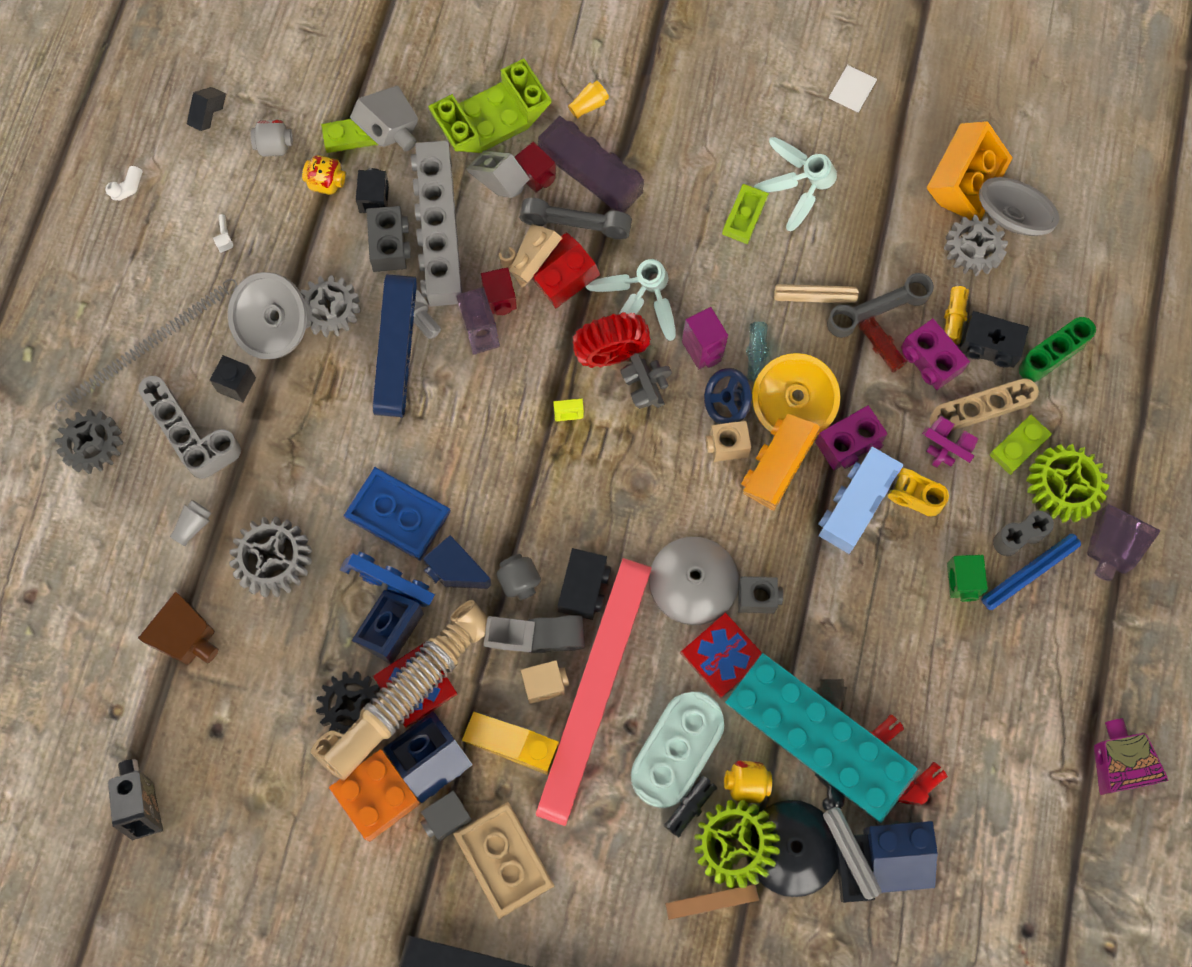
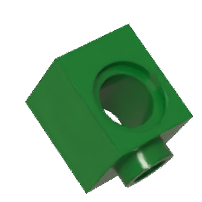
M984 555L953 556L947 562L950 598H960L962 602L979 600V597L988 590Z

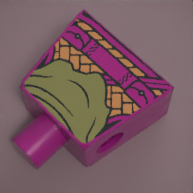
M1124 718L1105 722L1110 740L1094 745L1100 795L1169 781L1145 733L1129 736Z

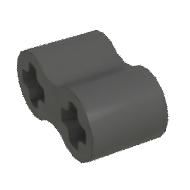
M1038 510L1032 512L1021 523L1007 524L993 539L995 550L1003 556H1012L1025 544L1039 543L1053 530V519L1048 513ZM1013 538L1014 541L1008 542L1007 539Z
M574 615L527 620L535 622L532 650L529 653L576 651L585 648L582 616Z

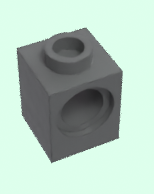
M777 577L740 578L738 613L774 614L778 605H782L783 587H778ZM757 589L764 590L768 594V600L758 601L754 597L753 591Z
M453 790L421 811L425 819L420 823L430 838L435 835L441 841L472 821Z

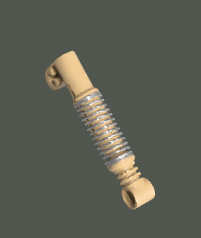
M469 600L460 605L451 616V624H448L436 638H429L423 644V647H420L421 653L415 652L417 658L411 657L412 663L406 662L407 668L401 667L402 673L396 672L398 678L391 677L393 683H386L388 688H382L383 694L377 693L378 699L372 698L373 704L367 703L360 711V718L345 734L336 731L325 733L313 745L311 754L333 776L345 780L383 739H389L395 733V729H399V724L404 723V718H409V713H414V708H419V703H423L424 698H428V693H432L433 688L438 687V683H441L443 678L447 677V673L455 669L458 665V658L460 654L465 652V648H468L470 643L477 642L485 636L488 617L474 600Z

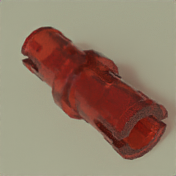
M874 316L859 326L860 330L863 331L873 345L872 350L875 354H880L892 373L907 364V360L904 359L893 344L894 339L892 336H887Z

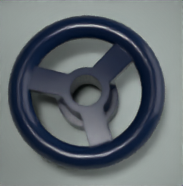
M724 368L714 373L709 379L704 393V403L709 416L718 424L741 422L746 417L752 404V388L749 380L741 371L734 368ZM731 377L727 388L723 389L721 393L713 394L716 384L722 378ZM721 402L723 405H726L732 417L721 416L716 411L713 403Z

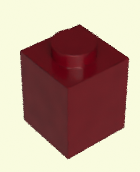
M534 141L514 157L530 178L526 184L535 193L542 188L549 187L556 178V163Z
M509 268L480 273L489 315H506L512 310H516V296Z

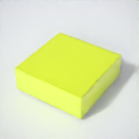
M583 398L553 401L556 422L584 418Z

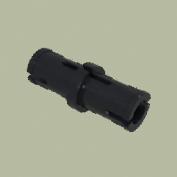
M703 775L690 793L679 800L681 804L668 821L664 823V827L668 830L670 829V832L678 838L695 816L699 817L702 813V806L713 792L717 790V786L714 783L711 784V781Z

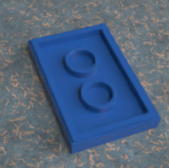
M374 467L343 516L348 521L421 561L451 510L447 506Z

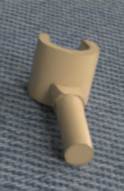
M509 247L510 258L505 259L499 253L501 266L503 268L508 267L509 270L516 257L515 250ZM516 279L521 287H524L527 284L524 281Z

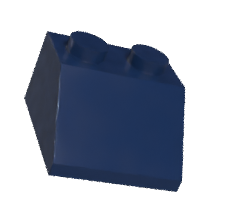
M434 711L383 748L403 780L421 803L434 796L441 788L462 775L465 770L473 765Z
M933 821L869 826L863 829V834H868L872 872L881 888V893L935 888L938 852Z

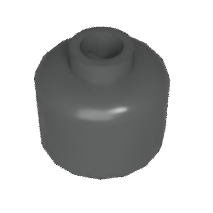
M517 554L499 564L501 568L497 571L496 575L507 597L513 598L518 596L519 600L522 601L536 594L534 588L540 584L541 577L531 558L522 557L521 554Z

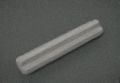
M834 807L827 810L823 817L863 896L868 900L881 894V888L841 809Z

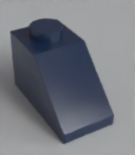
M451 535L423 558L427 567L424 569V572L435 584L440 581L445 587L488 589L492 585L490 577Z

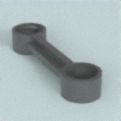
M538 198L524 199L519 216L520 220L528 225L543 226L546 223L591 229L602 231L605 236L613 239L628 238L632 223L631 216L624 212L609 211L602 215L552 207L546 201Z
M915 273L907 278L903 287L856 307L838 305L830 313L827 321L828 330L836 337H848L853 333L856 325L906 303L914 306L923 305L928 301L933 292V282L929 276L923 273ZM909 284H922L926 288L927 294L924 296L912 294L909 290ZM838 314L846 315L851 319L852 326L840 328L834 323L833 317Z

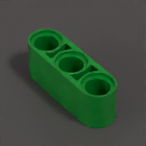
M1086 317L1075 318L1034 347L1019 365L1021 377L1033 382L1039 381L1081 351L1096 333L1094 322ZM1074 331L1080 332L1083 338L1077 336ZM1052 346L1058 347L1062 353L1056 352ZM1030 361L1036 362L1040 369L1032 366Z

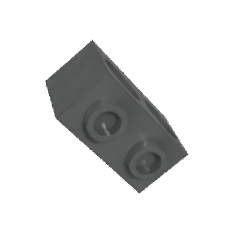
M400 206L366 209L369 260L373 272L407 269L406 259L411 258L409 241L405 242L404 233H409L408 216L402 215ZM387 224H394L392 228H383ZM389 249L396 250L392 254H385V252Z

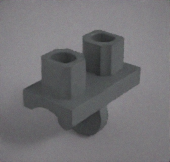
M639 353L630 356L632 362L623 367L620 372L626 384L631 385L639 380L642 383V388L631 393L635 406L641 409L652 404L657 408L665 405L656 383L658 382L660 389H665L669 386L666 378L672 374L670 367H660L658 360L650 363L653 370L651 371L646 359L641 358Z

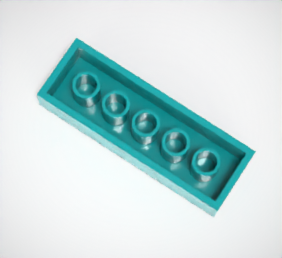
M764 653L761 654L725 702L732 710L880 823L919 773L917 767Z

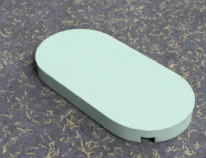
M690 692L673 698L636 757L631 770V782L637 796L646 804L657 808H667L680 803L679 800L683 796H687L723 734L724 719L719 704L709 695L702 692Z

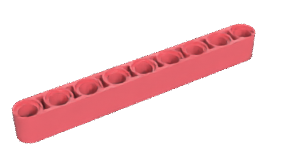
M625 558L622 559L538 805L537 817L563 826L567 824L652 569L650 566Z

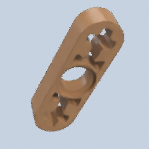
M749 885L746 888L739 887L665 903L668 920L759 901L756 885Z

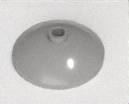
M995 177L986 180L979 190V198L986 213L999 226L1010 232L1028 236H1040L1052 232L1059 223V213L1054 204L1043 193L1021 181Z
M270 272L250 275L239 283L230 298L228 305L229 328L237 344L248 354L260 359L281 358L292 352L304 336L307 326V308L304 298L296 285L282 275ZM277 311L279 312L278 320L275 317Z
M684 537L666 545L658 553L651 566L649 586L654 602L665 615L677 622L687 625H702L715 621L729 610L736 598L739 588V575L736 564L731 555L722 546L707 538ZM697 571L700 573L701 578L693 580L690 577V573Z

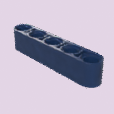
M390 274L385 276L373 396V414L377 416L403 418L405 415L417 280L413 276Z

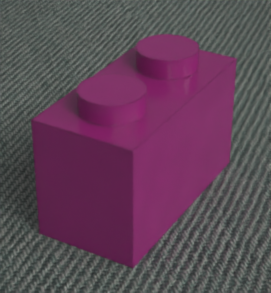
M709 307L685 319L682 343L698 370L705 366L711 368L720 363L724 356L728 334L712 307Z

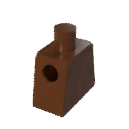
M177 592L170 597L138 637L140 641L149 647L186 665H189L196 656L208 664L216 657L219 651L217 647L208 641L215 630Z

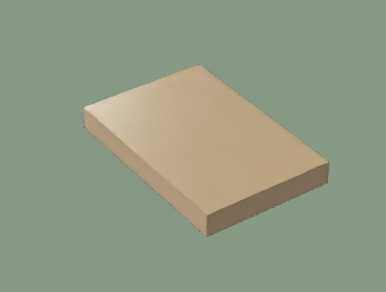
M509 802L453 833L498 919L555 887Z

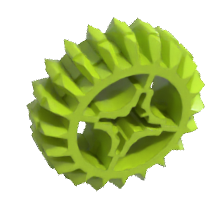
M1062 444L1057 445L1054 450L1051 447L1047 448L1043 455L1039 454L1035 458V463L1029 467L1028 471L1032 474H1029L1026 482L1032 485L1027 489V493L1036 494L1032 499V503L1037 504L1040 502L1043 505L1040 511L1045 512L1049 510L1052 519H1055L1058 515H1060L1062 523L1067 522L1069 518H1071L1073 523L1081 520V517L1087 519L1092 515V512H1097L1101 508L1100 503H1103L1107 498L1104 492L1109 489L1110 485L1102 481L1108 478V474L1099 471L1103 467V463L1095 464L1093 462L1095 454L1087 457L1085 455V447L1080 448L1077 452L1073 444H1069L1066 449ZM1056 464H1066L1069 465V468L1067 470H1062L1059 468L1055 470L1050 466ZM1069 496L1085 499V501L1080 503H1069L1065 500Z
M728 800L726 809L722 805L717 804V815L708 811L706 812V817L710 820L708 824L704 822L698 823V826L704 829L703 835H694L696 840L702 842V845L695 847L694 850L696 853L704 855L697 862L701 866H707L705 874L709 877L715 875L714 881L717 884H722L726 880V886L729 888H734L736 882L740 888H746L748 878L752 884L756 885L759 883L757 873L767 877L769 873L764 868L765 865L768 864L773 867L776 865V862L770 858L771 853H780L779 848L772 846V843L780 840V836L769 834L776 828V824L772 821L766 822L769 814L765 811L759 813V806L756 804H752L748 808V804L744 800H740L738 806H736L734 801ZM742 819L741 823H737L731 831L725 832L721 830L728 822ZM753 824L759 834V850L753 847L751 843L753 833L751 828ZM726 838L737 839L743 846L748 848V851L742 848L737 849ZM716 839L723 845V851L720 856L722 858L721 863L715 852ZM746 856L754 858L746 867L731 870L733 865H737L741 858Z

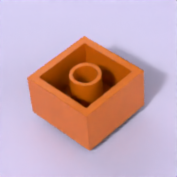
M382 749L359 764L345 780L339 779L329 787L363 838L369 842L421 804Z

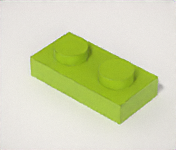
M352 119L321 124L326 153L378 145Z
M743 184L723 228L722 235L748 244L769 193Z
M1030 414L989 456L1011 475L1052 433Z

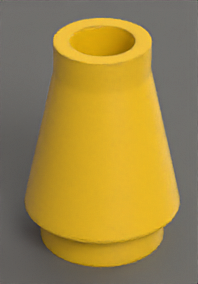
M599 81L589 82L573 102L568 105V108L574 117L578 119L580 116L606 105L605 101L609 99V95Z

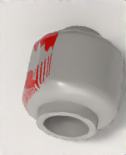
M282 120L258 121L255 128H251L252 148L257 150L259 155L263 157L283 156L287 153L288 146L293 145L292 130L286 129V125Z

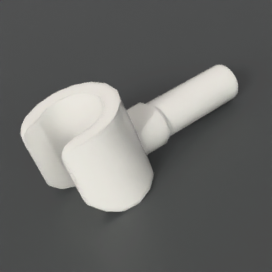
M223 214L219 215L221 234L213 237L220 253L233 248V243L227 230L226 216Z

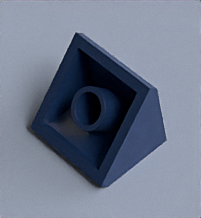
M384 590L351 641L387 663L392 664L424 615L423 610L416 601Z

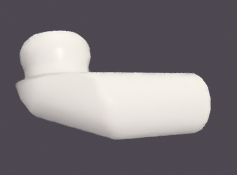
M130 166L125 181L120 184L117 182L108 183L105 189L106 194L111 196V199L118 201L135 194L143 171L138 167Z

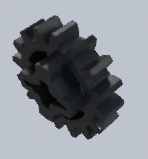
M346 671L343 672L342 680L340 681L332 676L331 681L333 685L331 687L322 686L326 695L317 697L316 700L322 703L323 707L316 709V713L325 715L320 723L324 727L331 724L329 731L338 732L340 730L341 734H345L352 725H342L338 722H342L345 719L356 722L360 718V711L363 707L370 703V700L371 704H373L372 698L378 699L376 694L381 690L378 684L370 687L372 678L367 676L362 681L361 674L357 671L354 673L353 678H350ZM347 686H358V687H361V688H363V689H362V690L359 689L358 691L355 692V691L347 690L346 687H347ZM336 694V704L331 708L332 699ZM350 699L355 702L354 707L356 708L352 712L346 709L348 707L346 702Z

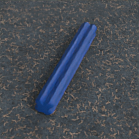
M1069 534L981 598L982 603L988 610L995 609L1081 546V541L1075 534Z

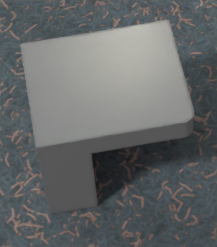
M488 616L483 647L531 652L535 622Z

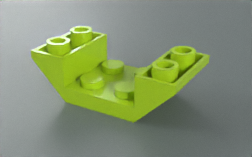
M525 58L501 69L500 83L460 103L451 94L428 106L455 151L482 153L528 130L552 103L551 98Z

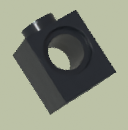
M376 168L358 170L356 203L359 213H367L366 209L388 207L389 181L386 171Z

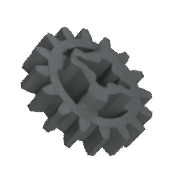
M88 409L86 416L76 412V420L65 419L68 426L67 428L59 427L58 431L63 437L55 439V442L61 446L56 450L57 454L64 457L62 461L68 467L72 465L76 472H80L83 468L86 473L91 474L93 467H96L101 472L105 462L110 465L114 464L111 456H120L121 453L116 449V446L123 445V440L118 437L122 431L118 426H115L116 422L111 417L107 418L102 411H99L95 416V413ZM104 429L107 432V441L104 440V436L106 434L104 432Z

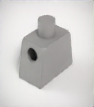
M399 86L358 98L350 118L379 146L385 147L397 142L405 152L415 146L417 140L412 136V133L418 122V117Z

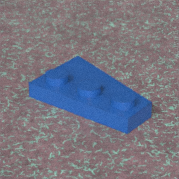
M359 552L358 555L352 553L344 560L339 569L347 574L350 573L351 569L360 573L363 581L372 585L381 586L384 583L388 585L387 591L416 601L421 607L429 606L435 595L428 591L429 586L415 579L410 582L401 577L403 573L390 566H386L384 569L374 564L375 559L363 552Z

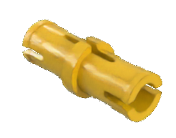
M963 286L951 288L948 309L944 313V318L946 319L944 331L956 345L961 343L962 328L968 316L966 305L970 291Z

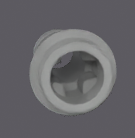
M191 500L188 506L184 505L170 537L181 545L186 546L188 541L210 522L208 518L212 513L202 505Z

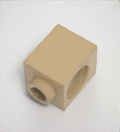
M747 421L712 425L710 434L705 437L707 452L713 454L714 462L749 457L751 444ZM724 437L733 440L734 445L724 446L720 439Z
M557 660L521 669L529 704L565 695L564 686L569 685L565 667L559 668Z

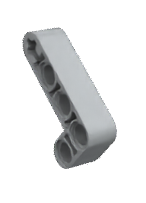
M148 376L141 381L139 393L182 463L194 477L205 479L239 458L241 447L230 431L219 429L201 439L176 398L160 377ZM158 391L162 400L157 401L153 393ZM176 412L173 418L165 420L168 413ZM190 434L186 442L179 443L183 435ZM231 442L229 448L219 451L221 444ZM205 457L204 462L200 466H193L196 459Z

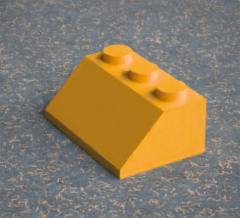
M988 121L962 123L959 125L932 176L927 190L939 206L962 217H966L970 221L974 215H977L978 220L981 221L985 210L979 198V190L986 180L1003 177L1013 157Z
M790 414L786 415L784 421L779 418L770 433L774 435L772 442L769 446L764 444L756 457L760 461L755 471L749 469L741 485L745 486L743 494L775 511L816 439L820 426Z

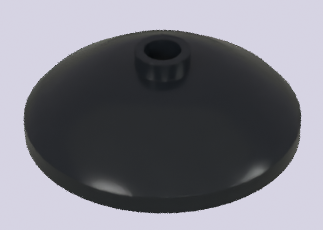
M798 800L780 801L765 808L763 811L769 814L766 822L772 821L776 824V828L769 834L780 836L778 842L772 843V846L780 849V853H771L770 858L776 862V865L773 867L766 864L764 868L768 871L769 876L764 877L757 873L759 882L770 891L786 897H803L822 889L832 879L837 870L835 840L823 817L824 812L809 803ZM753 824L751 828L753 831L751 843L753 847L759 850V834ZM793 841H798L801 844V851L799 853H794L791 850L790 845ZM746 856L748 864H750L754 858Z

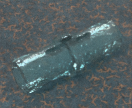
M753 322L749 326L750 340L749 346L746 348V355L748 356L747 379L750 381L756 380L760 371L765 367L766 357L769 355V348L767 347L768 324L764 322Z

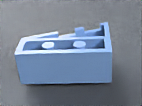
M872 446L862 464L856 462L847 477L852 479L847 488L841 486L833 501L838 503L834 511L831 512L827 509L818 525L823 527L819 537L850 554L904 464Z

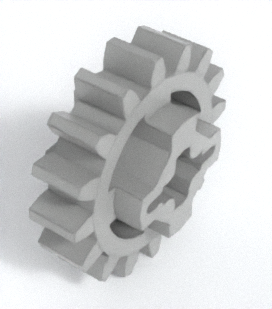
M974 215L970 222L966 217H963L960 224L957 222L953 224L951 231L949 230L945 238L947 242L944 249L950 251L947 259L956 260L954 268H958L960 265L963 266L964 274L969 269L973 270L975 276H978L981 269L984 273L989 274L992 267L998 268L1001 260H1003L1007 253L1005 248L1008 245V241L1002 240L1005 232L996 231L997 223L989 225L988 217H985L983 221H979L978 216ZM990 253H993L990 257L984 259V256H989Z
M330 275L328 281L325 282L321 276L318 277V284L316 285L309 281L310 290L301 289L300 291L307 308L306 328L311 327L315 335L322 330L324 337H328L330 331H334V334L339 336V329L341 328L349 331L348 322L356 323L357 318L354 313H360V307L357 304L360 300L358 294L354 293L355 290L352 284L346 286L343 278L335 282L333 275ZM326 300H329V303L331 304V313H329L326 307Z

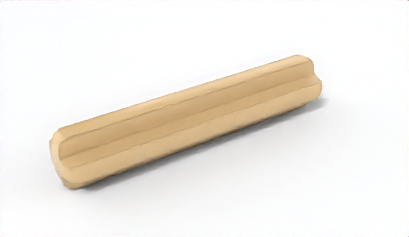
M777 284L774 289V298L776 301L856 303L858 300V288L852 286Z

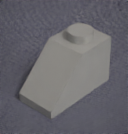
M483 151L466 168L473 177L496 195L512 198L519 195L523 191L524 185L530 180L511 153Z

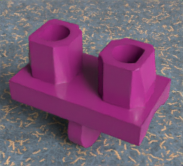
M942 416L930 428L926 426L922 432L926 437L942 446L940 450L931 444L927 448L926 452L934 456L931 465L937 468L941 462H944L951 467L956 459L947 454L948 451L970 463L975 456L971 453L976 446L978 438L963 430L956 443H953L946 437L955 424Z

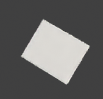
M847 65L831 92L829 99L859 112L877 79Z

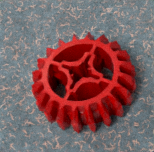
M622 312L617 315L613 313L611 316H603L598 320L593 319L590 324H585L583 328L578 329L573 336L575 356L583 366L590 368L596 366L602 368L603 366H611L629 361L630 356L644 352L650 345L649 327L645 319L635 313L626 314Z

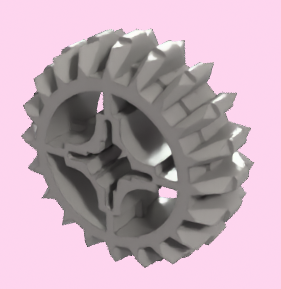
M262 517L260 526L251 521L250 526L252 530L249 532L244 528L240 530L244 536L243 539L233 538L234 544L238 546V548H233L229 552L231 556L235 557V559L229 562V565L236 569L233 572L234 578L241 579L239 584L243 588L249 587V592L254 595L260 590L261 595L267 598L270 590H272L273 595L279 597L280 588H284L287 593H291L289 584L294 582L299 586L301 581L297 576L299 574L303 576L308 575V571L302 566L312 563V560L306 556L312 552L311 547L305 545L308 542V538L306 535H300V527H292V523L287 519L281 524V520L278 517H274L270 524L266 517ZM271 537L265 544H257L262 539ZM286 539L291 541L293 545L292 561L283 555ZM250 553L258 558L255 575L251 574L249 570L248 559ZM262 554L266 556H272L273 554H275L278 557V559L269 558L268 560H266ZM285 570L280 575L270 578L274 571Z

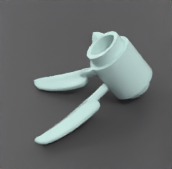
M771 137L769 138V143L772 148L795 167L801 168L804 165L805 173L796 175V173L791 172L760 182L754 188L767 193L782 191L796 187L798 185L797 180L808 178L812 184L808 193L801 195L788 220L786 229L793 231L802 223L816 200L815 196L812 195L815 189L823 190L831 187L837 179V171L826 155L814 154L808 158L806 154L785 141Z
M654 259L643 261L637 269V277L630 278L627 274L595 279L586 286L590 291L613 292L628 290L631 283L640 282L642 287L637 295H630L619 314L622 312L637 314L644 304V300L641 298L646 290L655 292L657 301L654 302V308L660 327L667 340H674L676 329L671 306L668 299H662L660 292L668 283V273L659 261ZM653 274H658L655 279L650 280Z

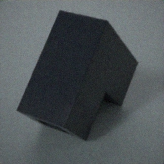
M213 87L193 92L187 125L199 131L209 129L213 113L223 109L226 93Z

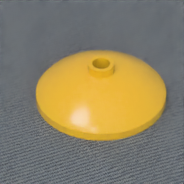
M803 353L785 354L769 362L758 374L752 392L756 416L769 432L772 431L779 418L784 421L786 415L790 414L818 424L820 426L819 435L835 419L841 399L839 383L833 371L820 359ZM795 390L803 392L804 397L802 400L794 398Z

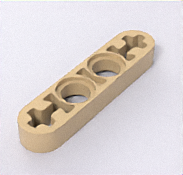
M1020 379L941 404L930 415V425L932 426L941 413L944 417L953 415L956 411L957 416L951 417L949 420L955 424L951 431L1026 408L1038 397V387L1032 380ZM1021 388L1024 392L1028 391L1030 393L1027 399L1024 395H1020L1012 401L1011 396L1016 395ZM993 395L1002 397L1005 403L1004 407L996 408L992 406L990 397ZM969 403L975 405L978 409V415L974 417L965 414L963 406Z

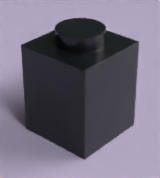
M222 355L210 378V382L218 393L244 403L256 380L249 365Z

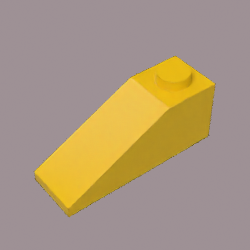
M473 712L462 738L463 742L545 775L549 774L559 746V742L477 712Z

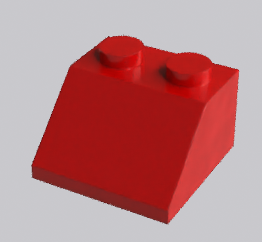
M567 232L561 236L560 242L532 277V280L555 309L600 276L596 263L581 244Z

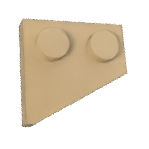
M532 224L509 272L516 279L528 283L562 237L554 230Z

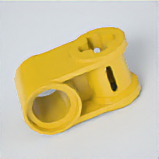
M902 468L897 475L898 480L894 489L888 492V498L898 505L911 508L925 516L932 517L940 514L949 499L947 488L940 483L921 476L913 470ZM934 495L938 498L940 504H931L926 496Z

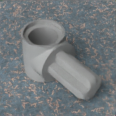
M416 290L413 324L428 339L435 338L440 333L441 328L427 313L428 303L422 294Z

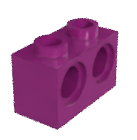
M933 318L908 335L901 346L906 360L914 363L921 371L923 380L927 384L932 385L936 390H939L963 373L970 363L968 358ZM918 342L926 343L929 349L920 347ZM936 363L945 365L948 370L943 371L939 369Z
M867 405L820 432L815 443L833 470L841 466L847 469L859 461V456L866 452L868 453L872 446L880 450L884 446L882 443L888 433L872 409ZM865 429L869 431L871 437L865 438L861 436L858 430ZM834 444H844L847 448V451H838L834 447Z

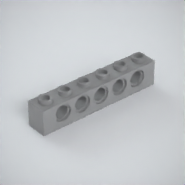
M449 141L415 143L416 154H411L412 170L417 171L418 179H413L414 195H419L420 203L415 204L416 221L421 220V229H417L418 246L423 245V254H418L420 271H425V280H420L421 294L423 297H427L429 307L463 304ZM429 172H438L435 175H427ZM432 196H439L437 200H429ZM434 221L442 222L439 225H431ZM436 246H443V247H444V248H443L442 250H440V251H434V250H432V249H433L434 247H436ZM438 271L446 272L444 276H434Z

